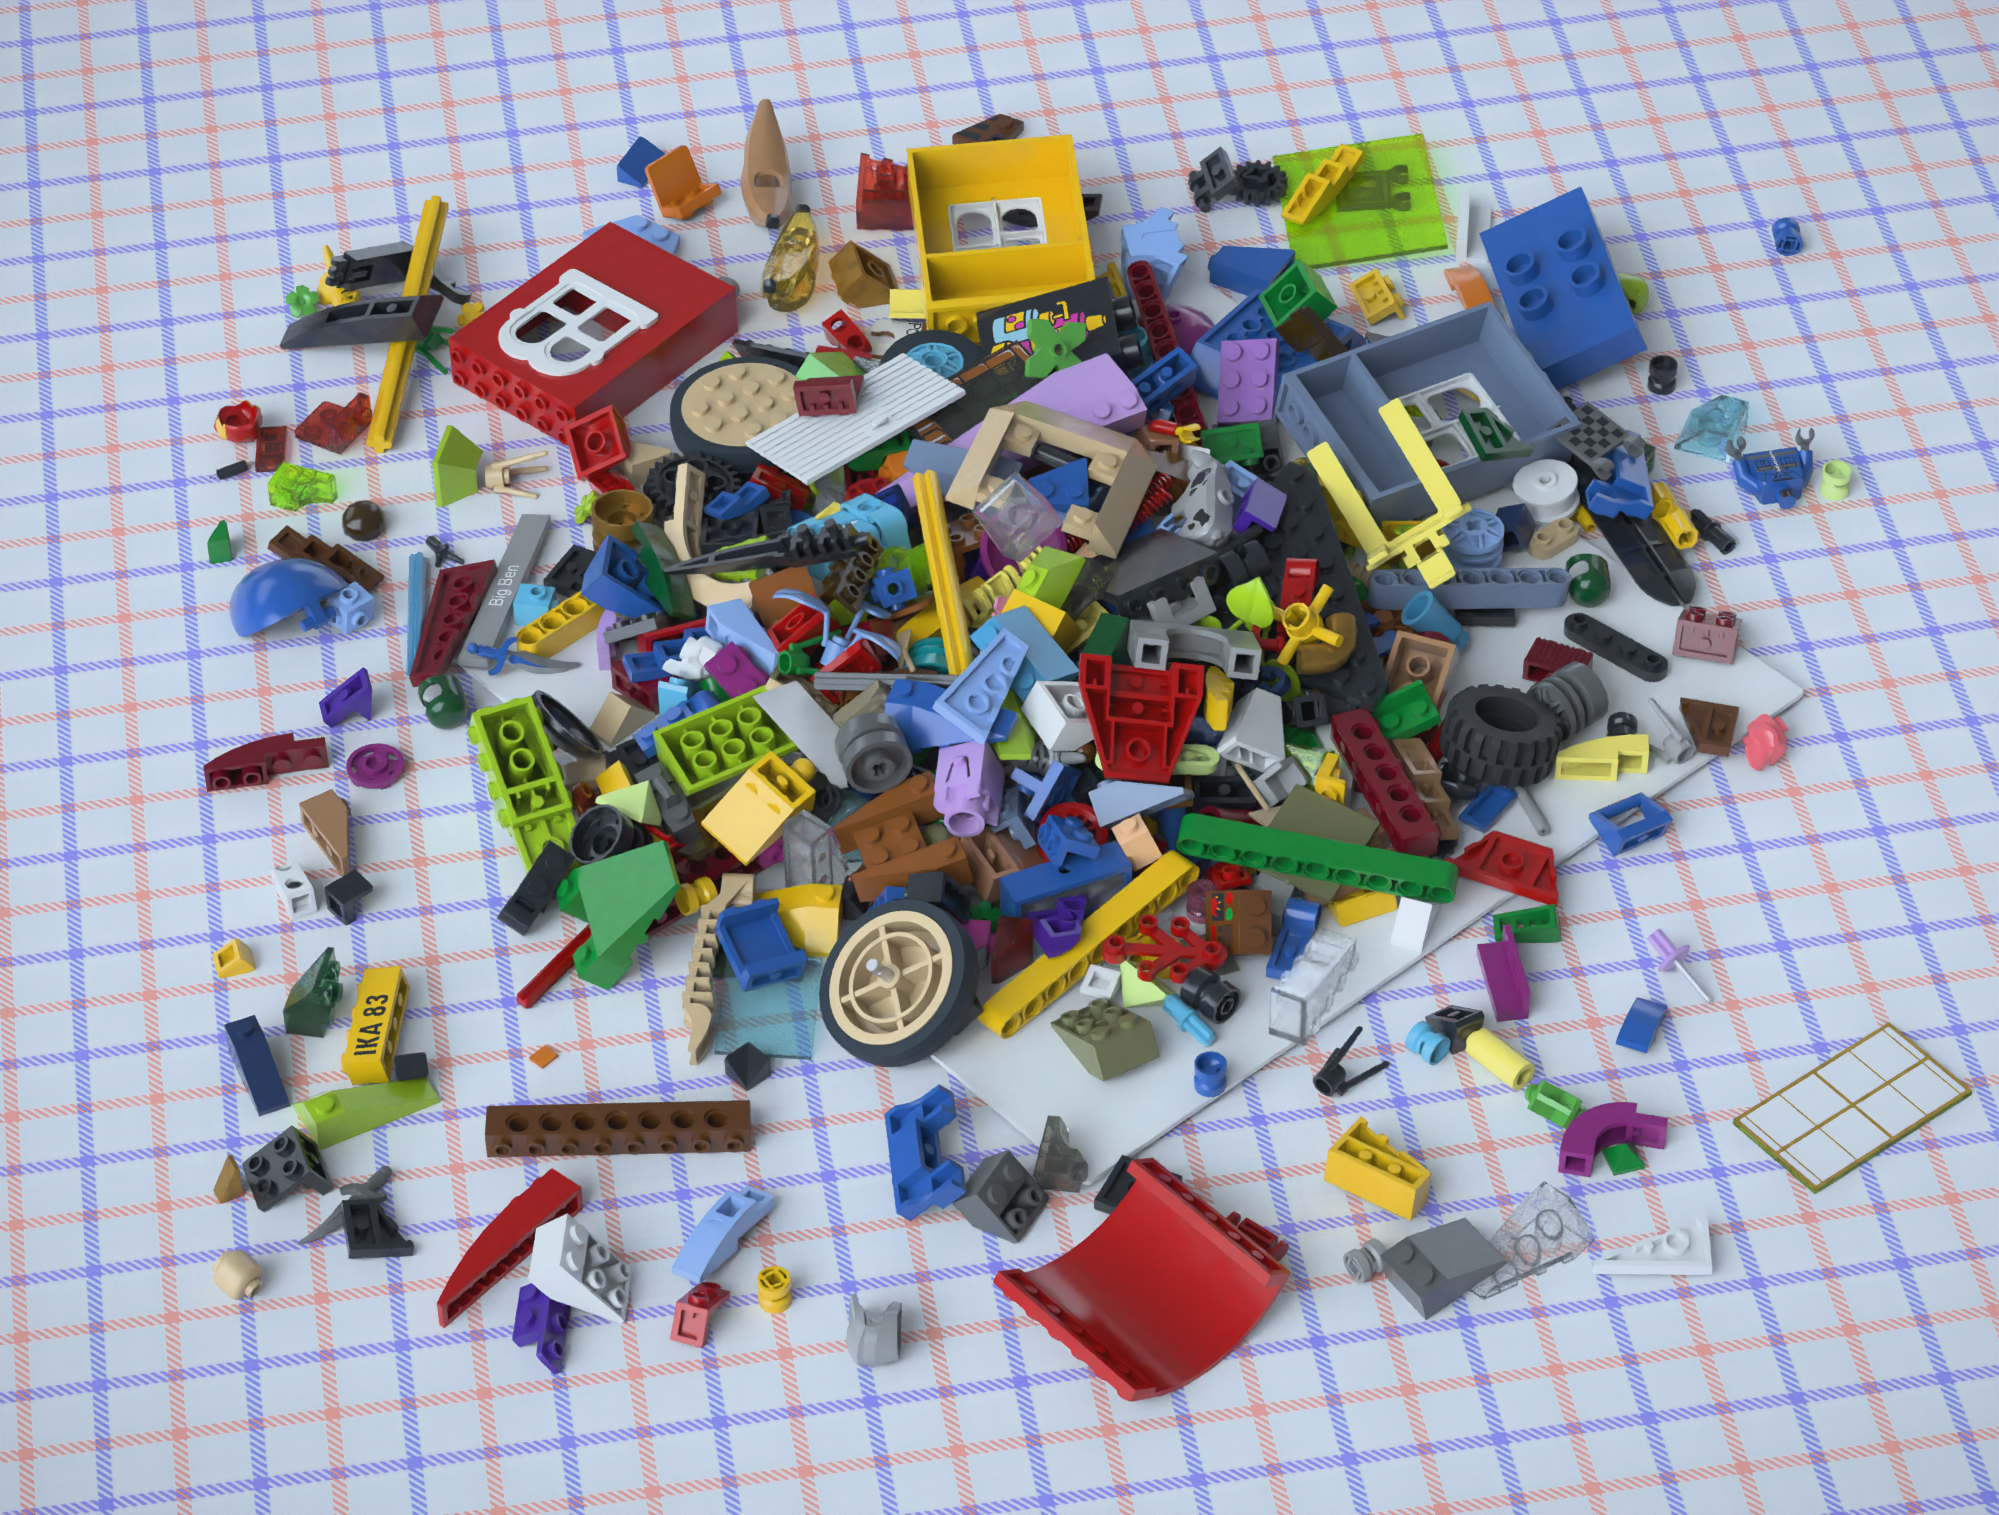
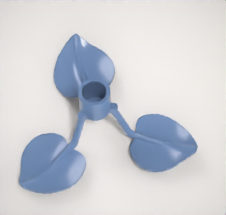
M785 588L775 592L773 599H791L823 613L824 629L821 645L825 647V650L820 660L821 664L826 666L861 639H869L888 651L896 661L899 660L903 649L901 644L884 635L856 628L864 613L868 612L871 616L890 619L892 613L873 606L871 603L863 600L860 610L857 612L845 638L834 634L833 638L829 639L830 609L822 601L796 589ZM853 633H856V637L851 642L850 639Z

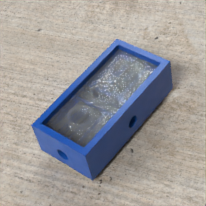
M1117 841L1099 845L1100 851L1096 859L1078 854H1070L1065 856L1061 867L1054 866L1050 861L1000 877V910L1002 912L1000 922L1015 947L1036 940L1026 925V914L1028 912L1056 909L1057 898L1085 894L1087 898L1083 920H1086L1132 882V865Z

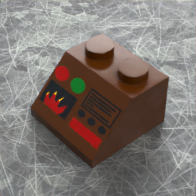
M1272 890L1205 892V941L1221 943L1226 947L1228 956L1271 955Z

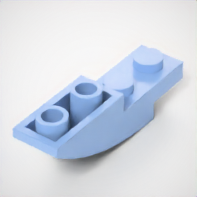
M749 1185L739 1193L728 1190L712 1206L691 1233L672 1266V1273L697 1283L704 1281L738 1251V1239L775 1207V1195Z

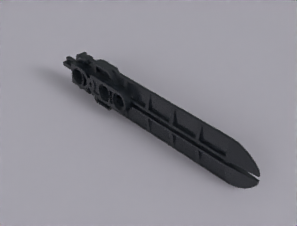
M1563 396L1572 412L1576 410L1577 407L1572 403V398ZM1572 453L1571 460L1566 463L1577 474V490L1580 502L1635 583L1648 596L1663 604L1673 607L1680 606L1672 589L1685 605L1690 603L1696 590L1694 574L1663 528L1653 519L1652 513L1649 514L1646 520H1643L1636 516H1628L1623 511H1619L1613 519L1605 515H1597L1589 510L1585 490L1594 478L1602 480L1597 477L1591 466Z

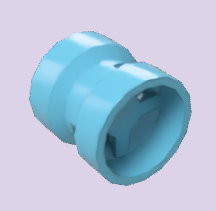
M1420 1021L1414 1025L1405 1040L1406 1048L1413 1053H1420L1423 1060L1430 1065L1438 1064L1446 1056L1451 1045V1040L1442 1033H1435L1434 1028L1425 1021Z

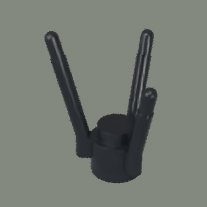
M1361 1026L1355 1029L1341 1049L1335 1048L1322 1069L1313 1077V1084L1321 1094L1330 1097L1336 1092L1343 1096L1351 1087L1389 1066V1062L1384 1061L1345 1082L1346 1071L1339 1062L1362 1032L1363 1028Z

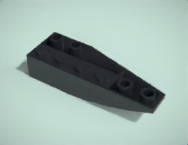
M442 295L377 298L326 308L289 324L279 346L281 349L426 340L444 297Z

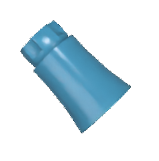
M1425 590L1416 594L1403 609L1401 615L1402 623L1418 633L1424 631L1442 633L1451 640L1452 644L1457 645L1458 652L1467 644L1469 634L1462 629L1461 624L1439 603L1431 591Z

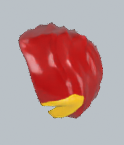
M244 400L236 406H224L220 408L217 414L214 429L224 440L238 443L254 442L263 423L261 409L259 406L252 405L248 400Z

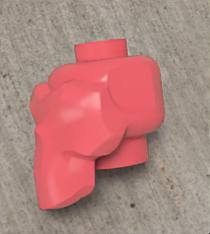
M1762 714L1747 726L1748 735L1742 738L1741 741L1745 746L1749 765L1757 771L1763 770L1767 764L1774 766L1788 748L1785 732L1789 729L1779 716L1772 718L1768 714Z

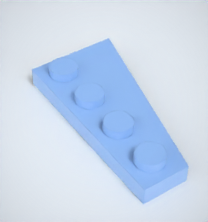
M1003 628L935 701L932 709L983 746L1029 646Z

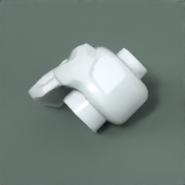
M690 636L679 656L682 661L669 659L664 663L662 670L672 675L683 677L686 680L702 682L711 677L703 667L704 664L721 651L724 646L708 636H703L698 640Z

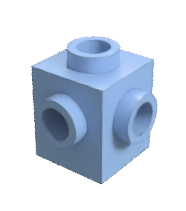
M356 581L328 597L327 607L332 606L336 612V617L330 619L329 622L341 629L346 635L357 628L363 627L367 622L374 619L375 597Z

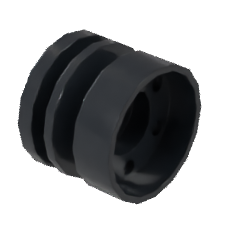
M600 804L587 810L576 822L569 839L570 852L576 857L575 860L582 865L600 861L653 843V838L649 831L609 804Z

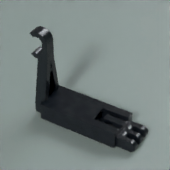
M402 241L345 251L344 255L333 256L330 262L333 266H330L327 273L330 276L326 277L325 284L332 287L340 285L347 291L405 281L414 246ZM435 267L430 288L438 291L456 304L464 305L467 302L470 303L473 292L467 291L464 293L455 289L456 281L448 280Z

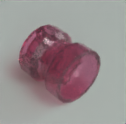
M1196 880L1190 883L1186 889L1188 901L1186 904V916L1193 923L1205 924V892L1218 891L1217 886L1211 881Z

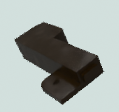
M1309 305L1293 311L1290 314L1289 320L1275 328L1277 333L1294 351L1302 352L1310 347L1308 351L1317 362L1350 351Z

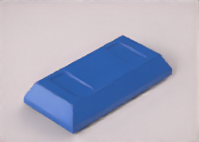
M1489 783L1458 816V819L1463 824L1483 833L1518 796V793L1504 786H1490Z

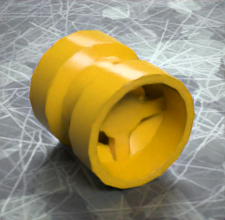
M704 876L696 879L693 884H680V888L674 897L680 912L688 916L698 912L701 905H707L718 894L712 880Z
M769 1266L761 1270L757 1276L758 1304L761 1309L771 1314L784 1312L792 1303V1293L790 1290L791 1276L789 1272L779 1266Z

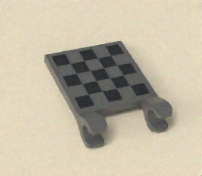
M1588 401L1573 411L1581 422V427L1560 434L1556 438L1557 441L1591 466L1597 477L1602 481L1611 478L1612 473L1610 471L1614 469V463L1603 457L1622 444L1631 457L1638 458L1643 454L1641 448L1646 444L1643 438L1629 434ZM1565 417L1549 428L1548 431L1571 422Z

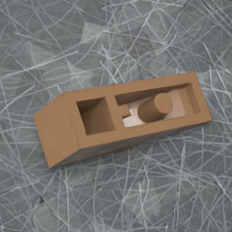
M331 789L300 802L299 807L302 826L343 877L350 872L348 816L351 815V811L347 801L344 798L340 799L334 790Z

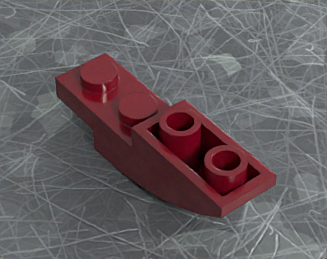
M293 733L259 739L234 748L205 764L203 768L207 792L269 784L268 775L327 768L329 763L325 737L294 741Z

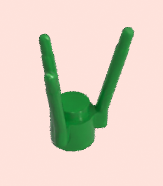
M432 325L427 339L417 340L415 351L426 357L438 370L446 375L448 370L428 351L438 349L441 344L449 346V340L443 338L440 333L452 334L454 329Z
M838 629L829 632V639H832L834 634L841 635L842 630ZM823 635L800 643H790L789 650L781 651L777 661L781 674L814 675L815 672L820 671L821 669L809 668L810 658L802 649L821 643Z

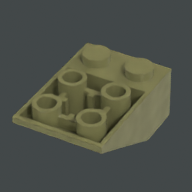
M1105 998L1095 999L1089 1002V1006L1078 1011H1067L1061 1015V1018L1050 1022L1051 1027L1087 1072L1102 1081H1106L1160 1057L1151 1022Z

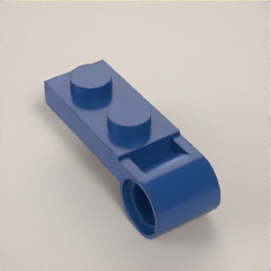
M709 690L699 691L688 698L687 701H682L678 705L671 707L666 713L642 727L640 731L632 736L647 758L650 759L657 754L653 731L716 706L720 702L713 692Z
M1289 897L1285 908L1283 925L1266 966V977L1297 984L1319 925L1322 911L1321 903Z

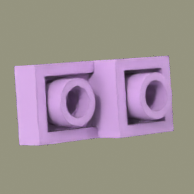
M606 609L600 618L597 628L599 671L611 669L610 657L616 656L615 648H619V642L606 644L603 632L613 630L612 624L622 621V618L616 617L615 612Z

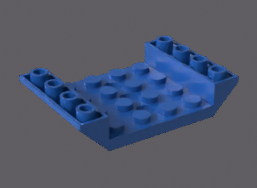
M1259 289L1252 292L1197 340L1189 356L1198 365L1195 383L1193 384L1195 390L1209 395L1218 400L1221 341L1277 338L1280 342L1277 397L1283 374L1311 365L1317 361L1309 353L1310 347L1302 352H1296L1277 333L1258 297L1263 292ZM1329 318L1323 321L1348 350L1359 348L1365 343V337L1353 328Z

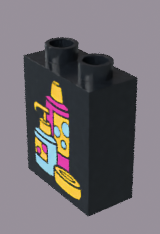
M1108 276L976 313L983 360L1016 342H1020L1033 355L1035 344L1027 337V322L1030 319L1049 320L1056 333L1066 322L1086 324L1085 341L1072 350L1082 362L1107 353L1130 381L1133 380L1131 370L1145 366L1137 334L1125 335V331L1138 328L1129 294L1115 298ZM1019 358L1012 361L1016 369L1025 375V364ZM1007 361L1004 362L1003 364H1001V365H999V366L993 368L992 370H990V372L993 371L994 369H996V368H998V367L1004 365L1005 363H1007ZM1006 364L991 374L997 381L1010 378L1011 382L1021 376L1011 364ZM1053 368L1049 375L1057 372L1055 368ZM990 375L985 376L986 384L995 382ZM1025 377L1033 387L1041 382L1037 378ZM1020 378L1012 383L1018 397L1032 388L1024 378Z

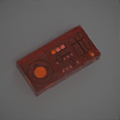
M287 426L260 427L256 444V473L285 471Z

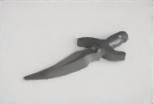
M382 1166L364 1184L351 1183L340 1187V1194L342 1196L353 1195L348 1200L376 1199L378 1203L384 1202L388 1199L386 1192L375 1193V1191L386 1181V1178L392 1175V1169L389 1166ZM341 1203L320 1226L298 1241V1244L319 1239L343 1225Z

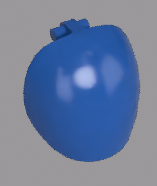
M286 558L265 563L247 573L235 587L231 596L229 611L233 627L239 636L247 637L280 620H285L303 611L307 618L299 622L301 629L304 632L313 628L317 630L327 625L328 620L336 617V612L332 606L322 609L319 602L337 593L340 589L348 586L349 583L332 568L307 558Z

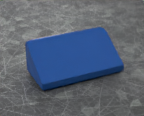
M639 136L617 164V181L642 188L648 181L645 173L646 166L665 155V153L646 138Z

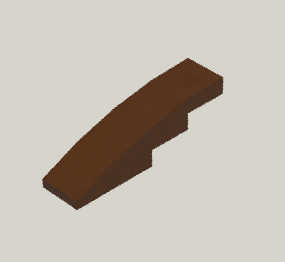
M288 525L272 538L268 544L267 549L282 559L307 558L325 564L335 570L349 584L356 581L369 593L384 579L382 573L337 543L332 548L313 534L305 538Z

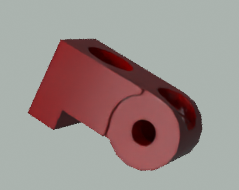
M842 309L821 323L826 339L832 346L835 345L839 349L870 353L872 351L871 344L866 336ZM841 321L842 325L832 330L833 324Z

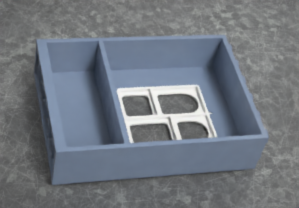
M1491 301L1283 374L1274 410L1311 465L1312 463L1307 456V452L1323 442L1329 444L1353 486L1361 492L1365 506L1380 530L1381 521H1409L1438 510L1378 411L1380 407L1395 398H1399L1404 407L1416 405L1430 423L1431 428L1419 432L1425 442L1451 434L1467 453L1468 458L1441 467L1461 501L1512 483L1516 473L1522 467L1534 461L1554 459L1565 463L1569 462L1573 452L1557 441L1556 438L1560 434L1581 427V422L1566 404L1563 395L1557 392L1550 382L1548 375L1540 369L1532 353L1526 350L1520 342L1517 333L1511 330L1505 322L1502 313L1497 311ZM1458 388L1472 391L1480 400L1479 408L1487 407L1498 416L1500 421L1515 430L1512 435L1523 445L1529 442L1534 447L1531 456L1482 462L1459 419L1457 418L1449 422L1442 421L1427 399ZM1565 417L1571 422L1548 431L1549 428Z

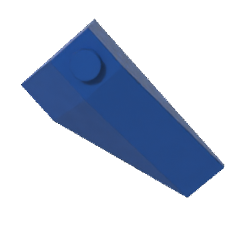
M608 534L584 574L581 595L606 610L635 619L644 614L665 610L645 584L650 572L638 561L639 554L631 547ZM695 608L696 621L701 619L702 613Z
M896 679L885 701L884 713L896 719L911 754L922 753V748L939 746L942 749L950 747L951 744L975 741L932 709L935 701L947 689L921 681ZM1000 707L986 738L988 743L1008 741L1019 717L1017 712Z

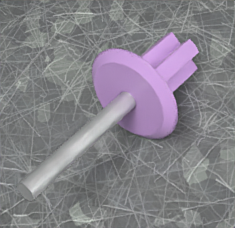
M1660 928L1649 935L1647 940L1664 959L1658 971H1669L1677 967L1707 1004L1713 1000L1682 963L1688 955L1690 946L1684 945L1677 949Z

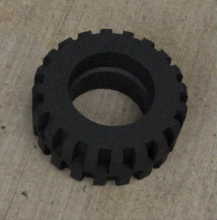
M1480 684L1476 688L1470 686L1458 692L1449 701L1439 738L1440 749L1444 758L1447 759L1453 768H1458L1459 773L1464 776L1469 775L1473 777L1474 781H1479L1480 783L1483 781L1490 783V786L1498 787L1500 785L1515 789L1517 786L1522 788L1530 787L1532 784L1536 785L1543 781L1553 770L1563 735V726L1556 711L1549 709V704L1544 700L1540 701L1536 699L1535 695L1529 692L1527 694L1523 693L1518 688L1512 687L1510 689L1495 684V686Z

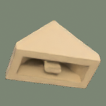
M630 440V458L619 463L631 484L636 487L645 484L649 475V469L655 468L656 461L663 463V457L665 456L672 460L673 454L671 449Z
M609 692L590 731L598 740L612 748L655 718V712L634 698Z

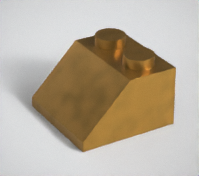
M851 240L828 262L832 273L831 278L838 289L837 295L846 304L851 303L860 309L890 304V289H898L890 265Z

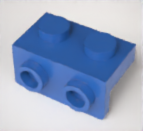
M1049 814L1046 823L1042 824L1038 831V844L1056 867L1062 866L1067 852L1096 859L1100 851V847L1094 840L1093 834L1087 830L1084 822L1073 816H1067L1065 819Z

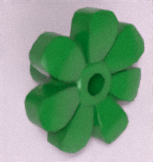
M981 900L979 906L975 904L970 905V916L968 919L991 921V930L999 931L1001 923L995 920L1002 915L999 908H991V902L987 900Z

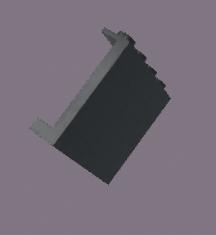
M1160 528L1123 544L1116 559L1100 554L1086 560L1071 591L1078 598L1091 594L1117 607L1118 616L1129 618L1131 621V619H1136L1150 613L1147 603L1150 601L1166 598L1168 604L1193 594L1190 583L1197 576L1204 577L1207 587L1223 581L1224 577L1218 552Z

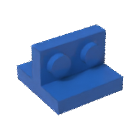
M1056 760L1052 762L1045 777L1016 767L1010 778L1019 783L1017 789L1033 797L1024 816L1040 823L1043 815L1050 808L1068 801L1083 771Z

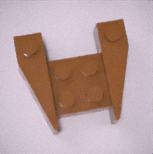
M930 770L903 780L899 785L883 792L832 827L841 855L858 849L866 870L851 875L860 902L875 901L876 897L880 896L886 886H908L909 874L944 871L961 886L974 882L958 836L926 847L918 826L945 817V814L938 812L933 805L935 782Z

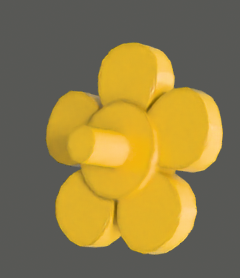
M469 302L465 303L461 308L464 314H460L457 318L458 325L463 327L482 314L485 306L481 302H475L473 305Z

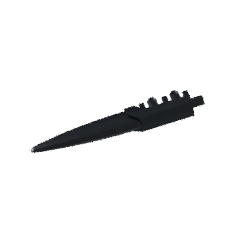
M830 518L824 522V527H821L820 534H816L813 529H809L807 524L803 523L796 528V532H793V535H779L777 539L709 553L671 565L663 569V571L668 575L747 571L785 565L797 568L858 557L860 547L871 544L872 537L869 532L859 534L852 523H846L845 528H843L841 524H837L833 518Z

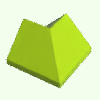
M447 425L432 461L437 507L447 506L478 492L476 468L483 450L451 425Z

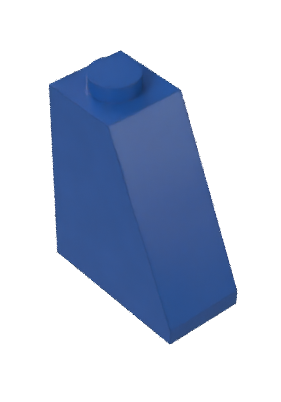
M1222 246L1216 255H1212L1209 259L1207 267L1210 271L1209 283L1249 296L1256 289L1265 291L1295 263V251L1291 249Z

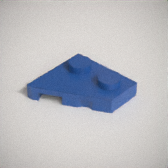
M1087 458L1078 459L1028 479V505L1044 510H1057L1061 512L1069 511L1071 504L1089 509Z

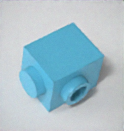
M520 583L513 602L515 625L526 626L561 604V601L556 599V588Z

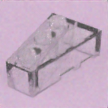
M804 809L794 817L789 818L782 826L785 888L811 883L844 886L846 875H852L854 871L847 866L849 861L840 851L841 844L832 826Z

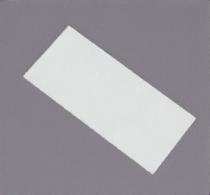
M797 681L752 696L806 757L814 763L816 768L827 776L831 784L837 785L840 789L851 786L835 752V738L840 728Z

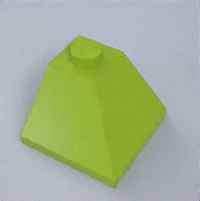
M1044 546L1028 566L1016 590L1061 609L1086 559Z

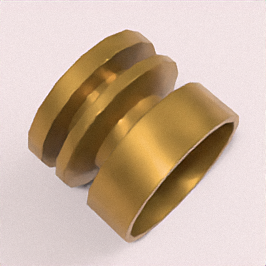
M626 489L612 490L597 497L591 506L593 551H598L608 534L635 550L641 543L631 532L635 521L654 524L651 500L645 494Z

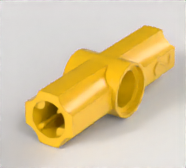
M1663 481L1651 483L1654 509L1652 510L1653 519L1663 526L1677 548L1680 550L1692 548L1698 542L1697 535L1699 532L1691 521L1690 512L1681 506L1666 483Z

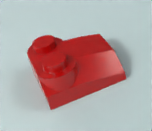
M613 404L564 426L579 480L586 481L590 478L607 474L610 468L630 458L631 444L625 422Z

